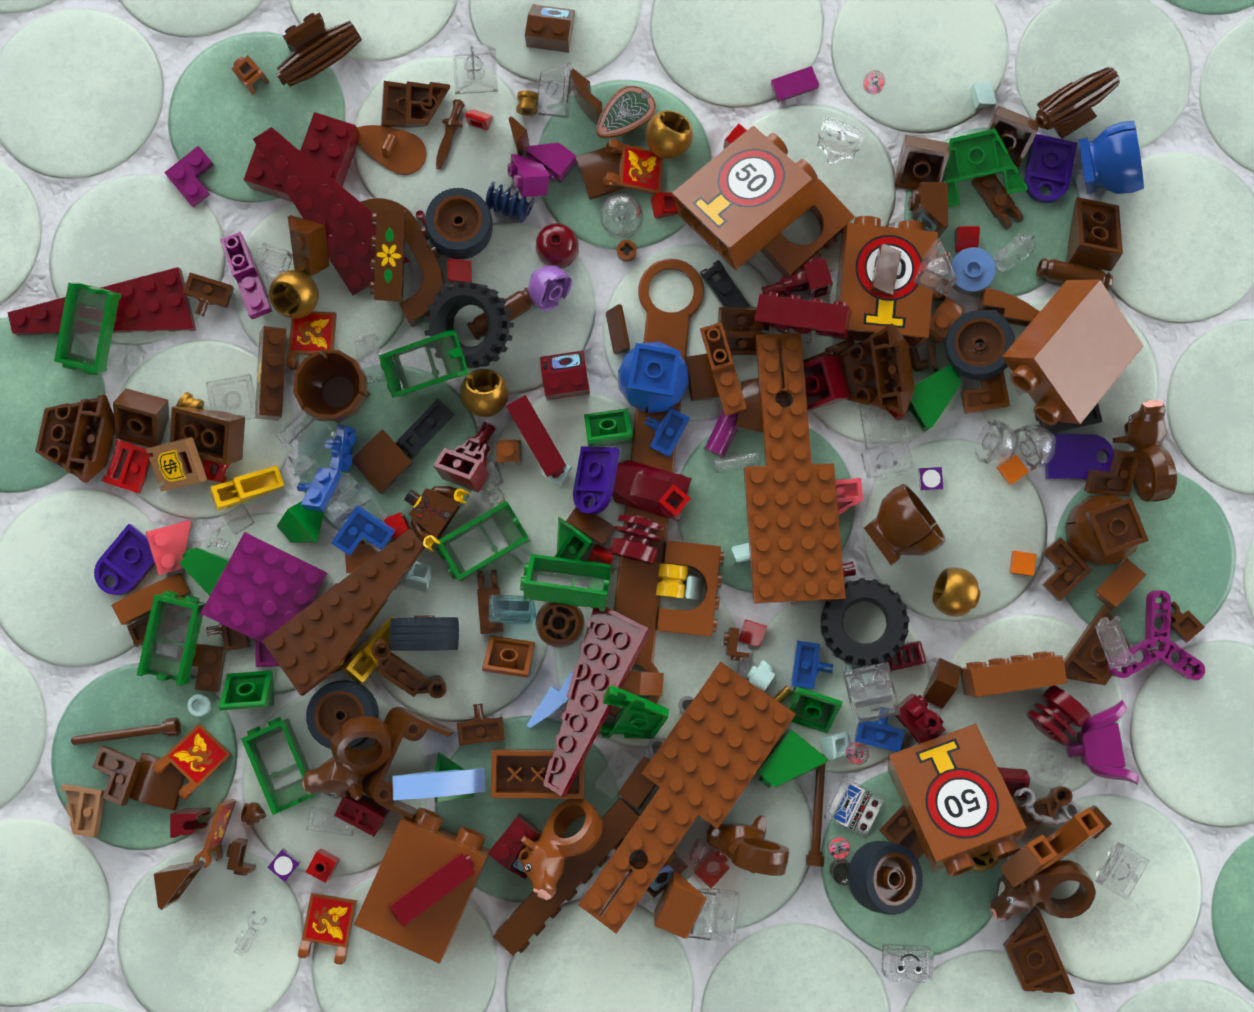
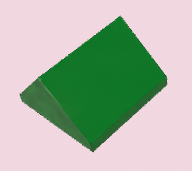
M628 408L584 414L588 447H603L633 442Z
M272 670L227 674L219 704L220 711L274 706Z
M794 686L788 709L796 715L791 722L828 734L843 701Z

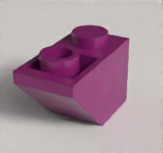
M559 142L527 146L525 149L527 159L543 164L550 176L549 179L553 181L556 179L560 183L577 163L576 155Z
M511 154V162L508 163L507 171L521 196L547 195L550 176L544 165L517 154Z

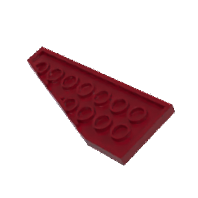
M273 127L253 138V141L303 219L325 225L329 260L352 296L370 286L371 281H374L375 272H371V259H375V249H372V236H376V227L372 226L373 212ZM405 255V262H404V264H406L407 262H409V260H408V258H407L406 255Z

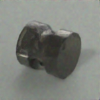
M842 858L835 859L830 864L829 872L835 882L845 886L849 885L848 868L850 863Z

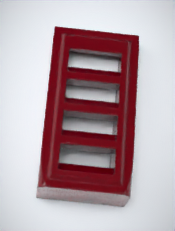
M921 641L903 644L896 653L899 664L895 665L894 658L892 657L889 659V667H886L885 663L878 664L879 673L882 674L927 663ZM911 648L915 649L916 660L913 659ZM901 650H905L908 662H904Z

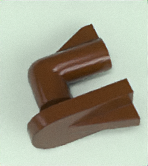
M930 342L926 344L933 371L937 372L936 342ZM917 347L909 349L912 369L916 372L929 369L928 360H920Z

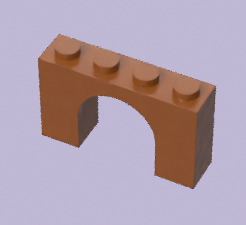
M820 179L814 183L816 204L809 209L820 223V236L810 244L798 245L790 242L780 233L760 250L783 276L785 275V278L802 272L803 265L806 264L807 260L820 257L821 254L819 252L822 249L826 248L828 250L837 241L836 237L840 233L843 234L847 224L852 223L855 218Z
M667 540L664 564L687 566L697 570L705 580L706 594L701 604L692 610L659 608L657 631L712 637V632L716 633L717 619H714V610H719L720 597L716 596L717 587L721 588L722 574H718L719 565L724 563V552H721V546Z
M1089 807L1075 815L1049 837L1045 838L1042 834L1024 845L999 868L1011 885L1016 887L1075 852L1105 828V826Z

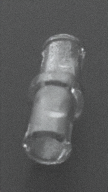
M758 451L742 455L736 453L732 457L714 460L717 474L735 469L736 471H741L744 467L761 465Z

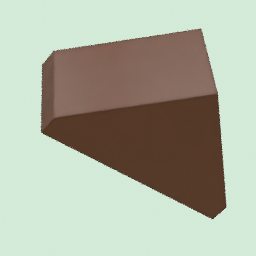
M939 658L922 697L927 702L944 708L958 688L961 667Z

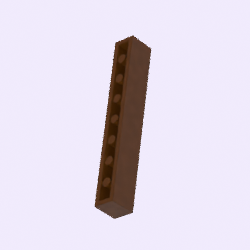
M620 797L601 817L603 830L599 841L594 847L584 854L565 857L564 871L556 884L555 895L549 900H544L532 891L495 931L493 937L512 956L518 951L522 953L529 946L530 942L528 940L533 934L538 936L546 927L544 922L549 917L554 919L562 910L560 905L565 900L569 902L577 894L576 888L581 882L585 885L592 878L594 868L597 865L601 868L609 859L607 854L613 848L617 850L624 840L623 837L631 830L641 815Z

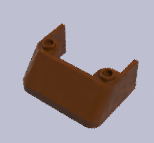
M395 707L388 712L384 720L391 735V755L382 766L364 778L362 782L363 792L379 805L413 819L418 809L401 801L393 800V784L384 780L401 740L405 738L410 741H418L424 737L428 728L447 737L453 735L455 730L404 707Z

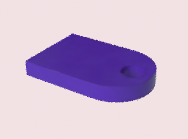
M1036 134L1030 145L1024 175V182L1028 188L1026 192L1033 200L1040 203H1052L1065 194L1070 184L1077 142ZM1041 186L1049 189V196H1044L1040 193L1039 189Z
M1047 434L1044 436L1045 479H1087L1089 469L1110 471L1114 450L1105 438L1095 434ZM1099 451H1103L1107 455L1105 463L1098 461L1097 453Z
M581 446L573 489L574 504L581 512L595 515L602 512L609 505L613 495L620 449L615 447ZM593 498V504L589 508V501Z
M128 524L95 565L94 578L101 590L112 595H124L130 593L139 585L155 565L147 536L132 524ZM113 575L116 583L113 587L109 588L106 584V579L108 576Z

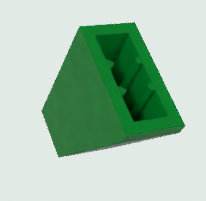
M950 364L915 385L908 409L923 432L928 431L934 426L962 383L960 381V374Z
M190 548L183 554V559L179 564L210 596L229 559L202 548Z
M791 729L757 773L761 775L759 780L768 788L772 785L778 788L825 765L829 760Z

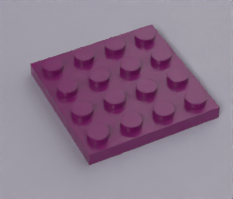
M244 532L200 614L263 643L264 639L312 603L327 572Z

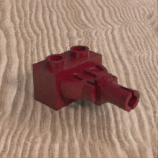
M819 257L806 261L802 272L789 278H785V275L781 276L779 282L761 287L762 294L765 295L767 292H775L780 295L784 294L787 297L790 293L806 290L809 300H811V298L831 294L833 282L826 259L819 260Z
M483 422L475 437L467 438L464 444L459 445L453 451L444 448L433 465L443 480L479 493L490 475L486 469L487 454L490 448L486 444L496 428L490 423L487 425V422Z
M910 694L893 708L891 712L918 744L937 738L946 730L942 726L944 721L937 713L927 708L929 704L921 695Z

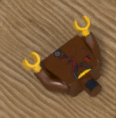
M434 486L431 490L426 488L422 495L412 489L407 493L404 501L413 506L409 514L412 517V527L417 537L423 542L424 547L429 551H434L431 549L433 543L436 542L440 545L439 539L461 505L467 503L463 501V496L465 494L470 495V492L451 486Z

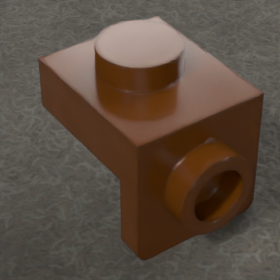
M729 628L728 632H724L723 645H726L725 654L731 655L730 660L744 662V657L749 658L750 653L737 652L739 629Z
M238 838L228 846L226 854L229 857L227 869L234 870L236 875L246 876L256 869L255 864L244 862L248 839Z

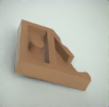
M62 784L61 790L66 792L69 805H66V809L71 818L72 833L88 837H98L105 801L102 797L105 790Z

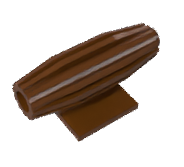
M319 12L316 15L311 13L303 19L304 22L299 26L292 25L286 29V34L283 35L284 41L289 49L292 47L295 51L277 67L279 72L276 73V76L283 86L288 84L291 87L315 77L344 58L359 44L362 39L351 21L325 30L324 20Z
M1110 67L1103 68L1080 78L1074 83L1070 82L1037 104L1039 110L1036 113V124L1046 130L1054 128L1061 139L1086 125L1097 117L1092 108L1118 87L1120 77L1117 71Z

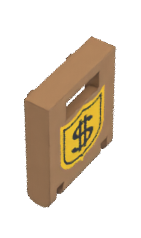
M193 437L146 449L147 453H153L149 460L157 482H163L164 484L159 487L160 491L197 484L207 480ZM186 451L190 466L193 471L191 473L188 472L186 463L182 455V452Z

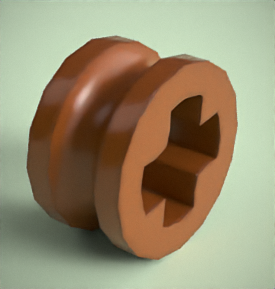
M623 240L618 244L617 255L620 260L629 262L636 257L637 249L634 242ZM625 246H629L630 250H633V252H629L628 256L621 252V250L625 249Z

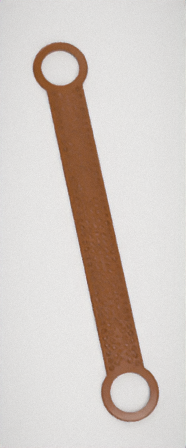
M663 259L646 269L638 286L640 303L647 312L643 343L662 342L681 351L680 355L685 361L690 317L696 313L702 303L704 286L699 273L687 262L679 259ZM678 270L684 273L692 282L693 298L684 309L678 312H665L658 309L652 303L648 292L649 285L654 276L661 271ZM681 401L671 408L680 412ZM647 406L645 413L636 408L630 460L674 473L676 446L670 458L651 449L650 445L655 438L656 430L644 425L648 416L660 422L666 417L669 409L665 412L648 413ZM625 506L624 515L645 517L664 526L663 533L652 532V534L661 537V541H650L649 544L658 549L655 565L619 557L614 611L651 629L635 664L644 668L646 672L659 673L653 664L660 596L656 595L657 583L662 580L658 573L659 565L664 564L668 518ZM649 695L647 700L657 704L660 696ZM612 706L608 714L616 717L621 708Z

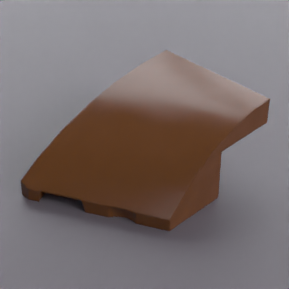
M384 81L381 126L400 128L428 126L449 91L450 85L436 82L423 84L407 81L404 84Z
M759 378L742 381L741 390L747 410L737 413L734 426L763 433ZM785 391L777 393L775 397L776 403L780 404L783 408L786 406L788 394Z

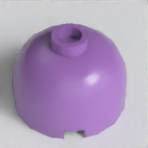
M544 266L535 270L530 277L528 286L530 298L543 311H550L559 305L557 301L561 297L565 299L568 296L572 287V279L557 266Z

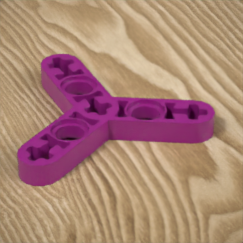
M1152 590L1148 593L1146 597L1145 639L1109 661L1108 670L1112 676L1119 678L1129 677L1156 660H1159L1186 679L1199 680L1204 676V664L1170 641L1171 598L1166 591ZM1161 598V603H1156L1155 599ZM1155 610H1162V613H1155ZM1156 617H1160L1162 620V626L1159 629L1154 627ZM1156 642H1160L1159 650L1152 649L1157 645ZM1138 650L1143 653V659L1139 663L1134 658ZM1176 651L1179 654V661L1173 664L1171 655ZM1119 663L1126 664L1121 667V671L1117 670L1120 667ZM1185 664L1193 666L1195 673L1193 674L1190 668L1184 667Z

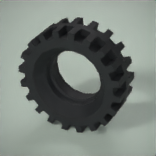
M457 282L453 283L454 286H445L442 288V294L434 295L433 299L436 301L434 305L428 304L427 310L431 311L430 317H424V322L429 323V330L424 331L425 336L431 337L443 332L453 331L454 319L458 311L464 306L475 305L482 309L487 316L488 331L485 339L477 346L469 347L459 342L467 368L487 367L490 365V362L498 361L500 359L498 355L501 352H506L508 349L505 346L506 342L512 341L513 337L509 335V328H514V322H509L508 317L512 315L511 309H506L504 304L507 301L505 298H500L497 295L499 292L495 289H489L487 285ZM438 342L429 345L430 348L437 350L435 356L442 358Z
M859 578L856 581L850 580L846 582V599L826 600L820 620L821 634L827 648L834 653L833 655L836 658H840L848 665L874 667L887 662L901 649L909 632L908 623L910 619L907 615L906 604H903L898 592L895 593L890 589L891 586L888 584L883 585L876 579L871 581ZM857 602L873 603L885 615L886 628L884 634L872 643L863 644L856 642L847 635L844 629V614L850 606Z

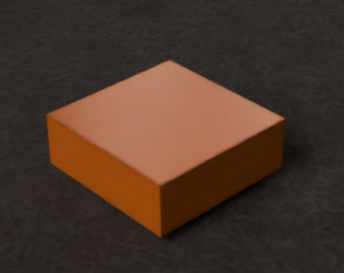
M1016 454L996 467L1009 486L1029 472Z
M1012 551L1009 573L1034 576L1037 554Z

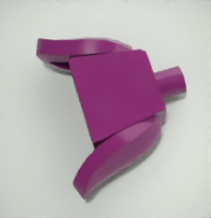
M1121 700L1113 707L1091 716L1082 726L1081 731L1077 732L1078 743L1067 744L1066 750L1069 758L1080 756L1082 764L1088 766L1089 770L1096 776L1129 781L1138 785L1139 776L1135 772L1123 768L1126 767L1119 725L1116 721L1126 712L1127 706Z

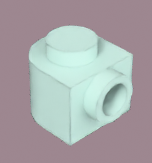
M763 660L757 667L753 665L746 675L749 678L748 682L765 691L775 676V673L772 672L774 667Z

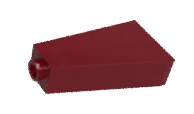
M524 395L506 405L547 477L552 476L554 479L565 473L563 468L567 465L527 396Z
M458 853L387 904L388 908L398 923L404 927L476 873L473 869L475 863L468 854L464 856L463 853Z

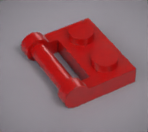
M116 439L114 444L116 449L106 476L103 475L101 481L140 494L151 465L149 457L153 456V453H147L145 448ZM125 449L129 450L119 479H115Z

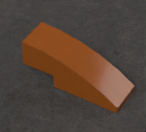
M985 288L979 295L978 310L998 313L1008 324L1028 327L1040 312L1027 302L999 290Z
M177 573L112 604L111 606L121 625H129L150 614L155 594L164 593V590L177 592L178 597H184L191 593L182 574Z

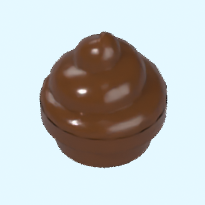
M256 802L244 804L241 821L246 822L247 825H254L266 817L265 811L261 808L260 804Z

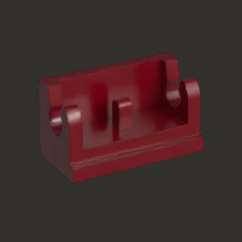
M362 794L359 800L342 797L334 816L375 837L383 826V821L389 814L390 809L379 805L373 799Z
M211 807L185 808L170 814V838L190 835L195 832V829L207 827L208 823L200 824L197 821V817L199 815L211 814Z

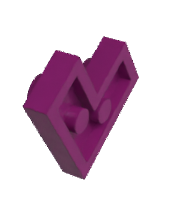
M199 146L164 172L193 208L211 195L198 180V177L214 164Z

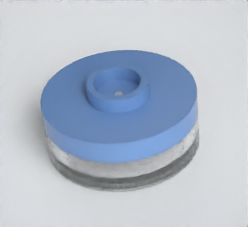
M974 247L964 249L954 257L950 264L948 272L950 283L960 293L967 295L978 294L993 281L996 273L995 262L992 256L983 249Z

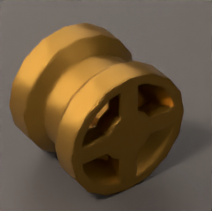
M528 90L518 92L517 99L519 104L516 106L517 113L525 116L536 115L538 113L536 102L539 100V94Z
M185 392L178 400L176 406L203 409L205 403L201 399L193 398L191 393Z

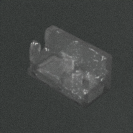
M372 333L355 337L354 345L357 360L367 377V384L386 381L378 356L382 354L378 336Z
M1115 616L1111 621L1107 617L1101 618L1095 627L1111 669L1134 665L1135 656L1130 653L1119 623L1121 620L1119 616Z

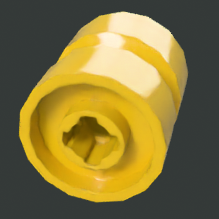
M660 564L658 576L662 580L657 583L656 595L685 599L686 586L683 584V581L687 580L688 567Z

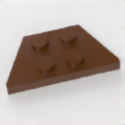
M1102 605L1063 660L1067 679L1106 685L1112 677L1108 670L1109 661L1131 648L1127 640L1122 636V631L1118 623H1115L1109 612L1111 610L1107 605Z
M1034 907L1003 943L1020 987L1024 991L1035 992L1038 990L1046 993L1063 992L1070 995L1075 994L1040 909Z

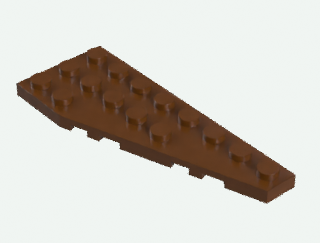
M411 528L263 640V643L301 696H304L342 666L345 662V657L351 649L355 648L365 629L369 628L388 601L389 595L401 583L400 580L406 571L411 569L425 549L423 543Z

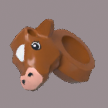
M567 799L560 803L551 813L538 841L533 842L524 836L520 840L526 848L520 852L519 861L523 864V870L532 882L534 893L544 900L551 899L556 893V884L564 871L565 857L584 854L592 849L600 839L603 821L596 808L585 799ZM586 816L582 829L574 836L565 838L568 826L577 818Z

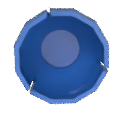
M1134 120L1123 121L1107 127L1093 142H1089L1088 137L1079 139L1087 194L1096 193V188L1098 187L1115 194L1134 193L1144 189L1142 162Z
M662 342L636 343L635 348L624 356L618 369L619 390L631 406L645 413L648 406V413L667 411L682 400L689 385L688 366L680 355L681 351Z

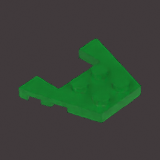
M995 128L950 138V155L943 182H948V208L960 205L957 182L1003 173L1006 195L1028 190L1026 183L1021 178L1016 165L1011 160Z
M610 685L603 695V704L622 708L612 723H603L598 734H602V738H611L613 734H624V738L653 739L669 718V709Z

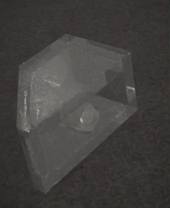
M263 242L261 248H258L255 259L268 289H270V285L276 276L289 270L293 256L287 249Z

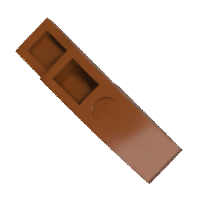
M722 322L700 328L725 417L746 411L747 407Z

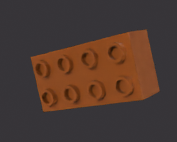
M1054 651L1035 652L1033 657L1031 655L1010 656V661L1008 658L989 659V664L980 661L966 663V667L960 669L964 695L972 697L1067 683L1063 655H1054Z
M495 748L492 750L491 798L584 799L585 760L566 796L563 797L543 785L550 758L552 759L555 749Z

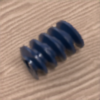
M492 181L488 188L485 202L489 209L494 208V212L499 213L502 210L503 216H507L510 213L511 219L518 217V222L523 223L531 213L535 199L532 198L530 202H527V197L519 199V191H516L512 196L511 188L503 192L502 184L495 189V181Z

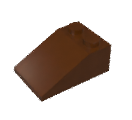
M1077 197L1075 199L1068 241V263L1112 271L1123 254L1119 205Z
M179 406L172 407L170 442L193 437L199 457L224 465L242 460L245 430L244 416L222 411Z

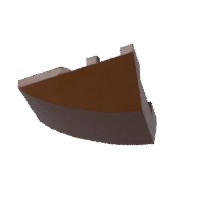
M892 323L838 355L851 398L846 400L865 405H874L880 407V409H889L904 415L909 407L915 386L909 345Z
M99 395L98 398L90 400L82 399L80 402L73 404L65 403L45 408L35 452L64 468L66 472L75 475L82 482L88 483L107 466L114 436V414L107 395Z

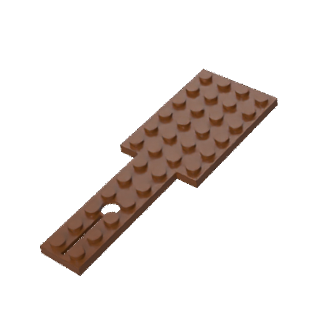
M759 334L755 338L765 466L743 468L753 604L846 599L834 463L812 464L801 334ZM781 391L789 393L792 397V404L786 408L781 407L775 400L777 393Z
M720 662L641 773L660 788L578 905L617 934L695 819L700 816L716 829L719 828L796 714ZM636 850L645 852L648 857V863L643 869H635L630 864V855Z

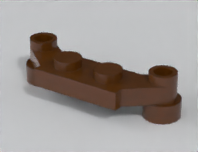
M380 637L375 641L372 646V655L378 660L379 667L377 673L413 697L416 694L429 693L433 698H441L445 695L446 683L441 676L427 677L391 652L390 644L386 638Z
M1064 786L1051 788L1047 797L1039 798L1034 802V812L1039 816L1045 815L1055 820L1054 816L1060 807L1071 803L1073 798L1071 790ZM1026 802L1015 804L1026 828L1039 825V822L1034 820L1025 811L1024 807H1021Z

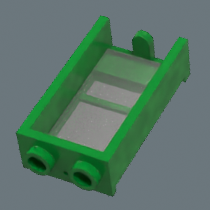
M79 282L68 283L54 358L55 362L62 363V367L75 370L76 367L84 369L83 372L89 375H98L100 372L107 371L106 365L118 302L121 299L120 293Z
M456 330L443 332L378 355L380 366L384 371L387 387L392 398L469 374Z
M504 501L439 540L440 545L437 544L439 547L436 548V551L442 560L446 558L450 565L447 570L453 579L457 578L458 581H463L531 540L509 503Z
M531 554L529 563L525 562L523 576L526 577H522L520 583V590L524 591L523 600L527 601V598H529V600L595 607L599 608V611H605L612 565Z
M168 590L154 595L137 671L138 676L152 674L156 675L157 680L160 681L176 680V685L178 686L190 682L191 677L189 676L203 615L200 613L206 603L199 602L200 598L194 596L178 597L177 592Z
M281 717L267 722L269 726L262 730L258 726L247 731L248 736L241 739L272 815L320 794H308L305 792L302 782L304 774L309 771V767L290 724V719L282 720Z

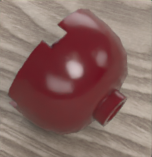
M552 223L545 226L539 232L536 239V253L539 260L545 265L557 266L562 269L570 266L578 255L579 241L575 232L569 226L561 223Z

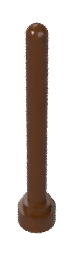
M177 717L168 718L158 725L74 736L71 738V743L73 745L159 733H163L168 737L178 736L181 733V723Z
M825 765L816 769L811 850L806 855L805 863L809 866H824V856H822V851H820Z

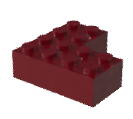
M314 112L300 151L343 186L358 145L360 132L354 124ZM256 145L243 179L250 189L292 202Z

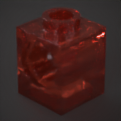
M711 848L693 868L694 873L712 889L730 869L727 863L729 859L720 850L715 852ZM712 861L719 864L718 870L715 872L708 871V863Z

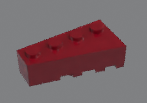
M767 292L766 295L759 294L754 321L761 330L769 331L771 326V328L777 329L779 332H787L789 328H792L793 331L799 334H811V330H813L819 336L847 338L852 311L845 302L834 301L833 304L824 303V300L819 298H811V301L802 300V297L797 295H789L786 298L780 297V294L775 292Z

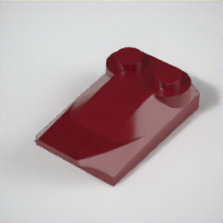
M626 460L618 463L612 497L615 503L679 522L682 511L677 517H674L658 502L673 484L687 495L692 478ZM677 498L670 499L671 505H678L679 501Z

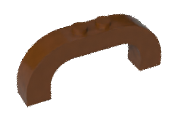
M384 198L361 201L373 213H377V208L406 210L405 238L422 269L423 282L415 295L399 304L409 324L414 327L424 322V317H430L431 311L427 310L428 304L434 305L436 302L433 299L434 295L443 293L444 276L437 261L440 255L435 246L430 247L427 241L429 236L425 226L420 228L417 220L406 207L398 202Z

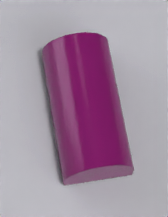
M722 410L704 450L724 459L739 428L734 426L737 413L725 417Z

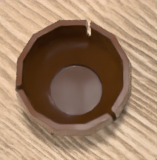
M322 349V351H316L303 359L294 374L293 393L299 405L306 414L319 421H335L340 424L345 419L358 413L366 399L371 395L367 390V377L358 360L340 350Z
M906 484L892 489L882 499L877 517L864 527L890 565L897 562L901 555L924 556L937 550L946 542L941 528L938 524H935L936 520L930 511Z
M1114 495L1089 496L1071 509L1065 524L1075 523L1065 526L1067 544L1082 560L1095 566L1119 564L1136 551L1138 544L1149 541L1132 497L1123 500Z

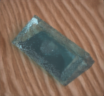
M490 595V623L531 624L536 617L534 600L527 598V601H525L523 596Z

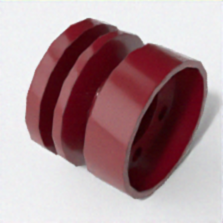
M619 515L617 521L627 526H616L615 530L624 534V537L612 539L609 553L655 565L658 549L649 544L650 541H661V537L652 534V532L663 533L664 526L657 524L651 519L637 515Z
M1053 685L1049 686L1041 696L1047 707L1035 703L1033 706L1037 712L1029 710L1026 716L1043 735L1066 746L1069 743L1066 735L1070 737L1075 736V732L1069 725L1072 724L1081 728L1091 717V714L1074 697Z

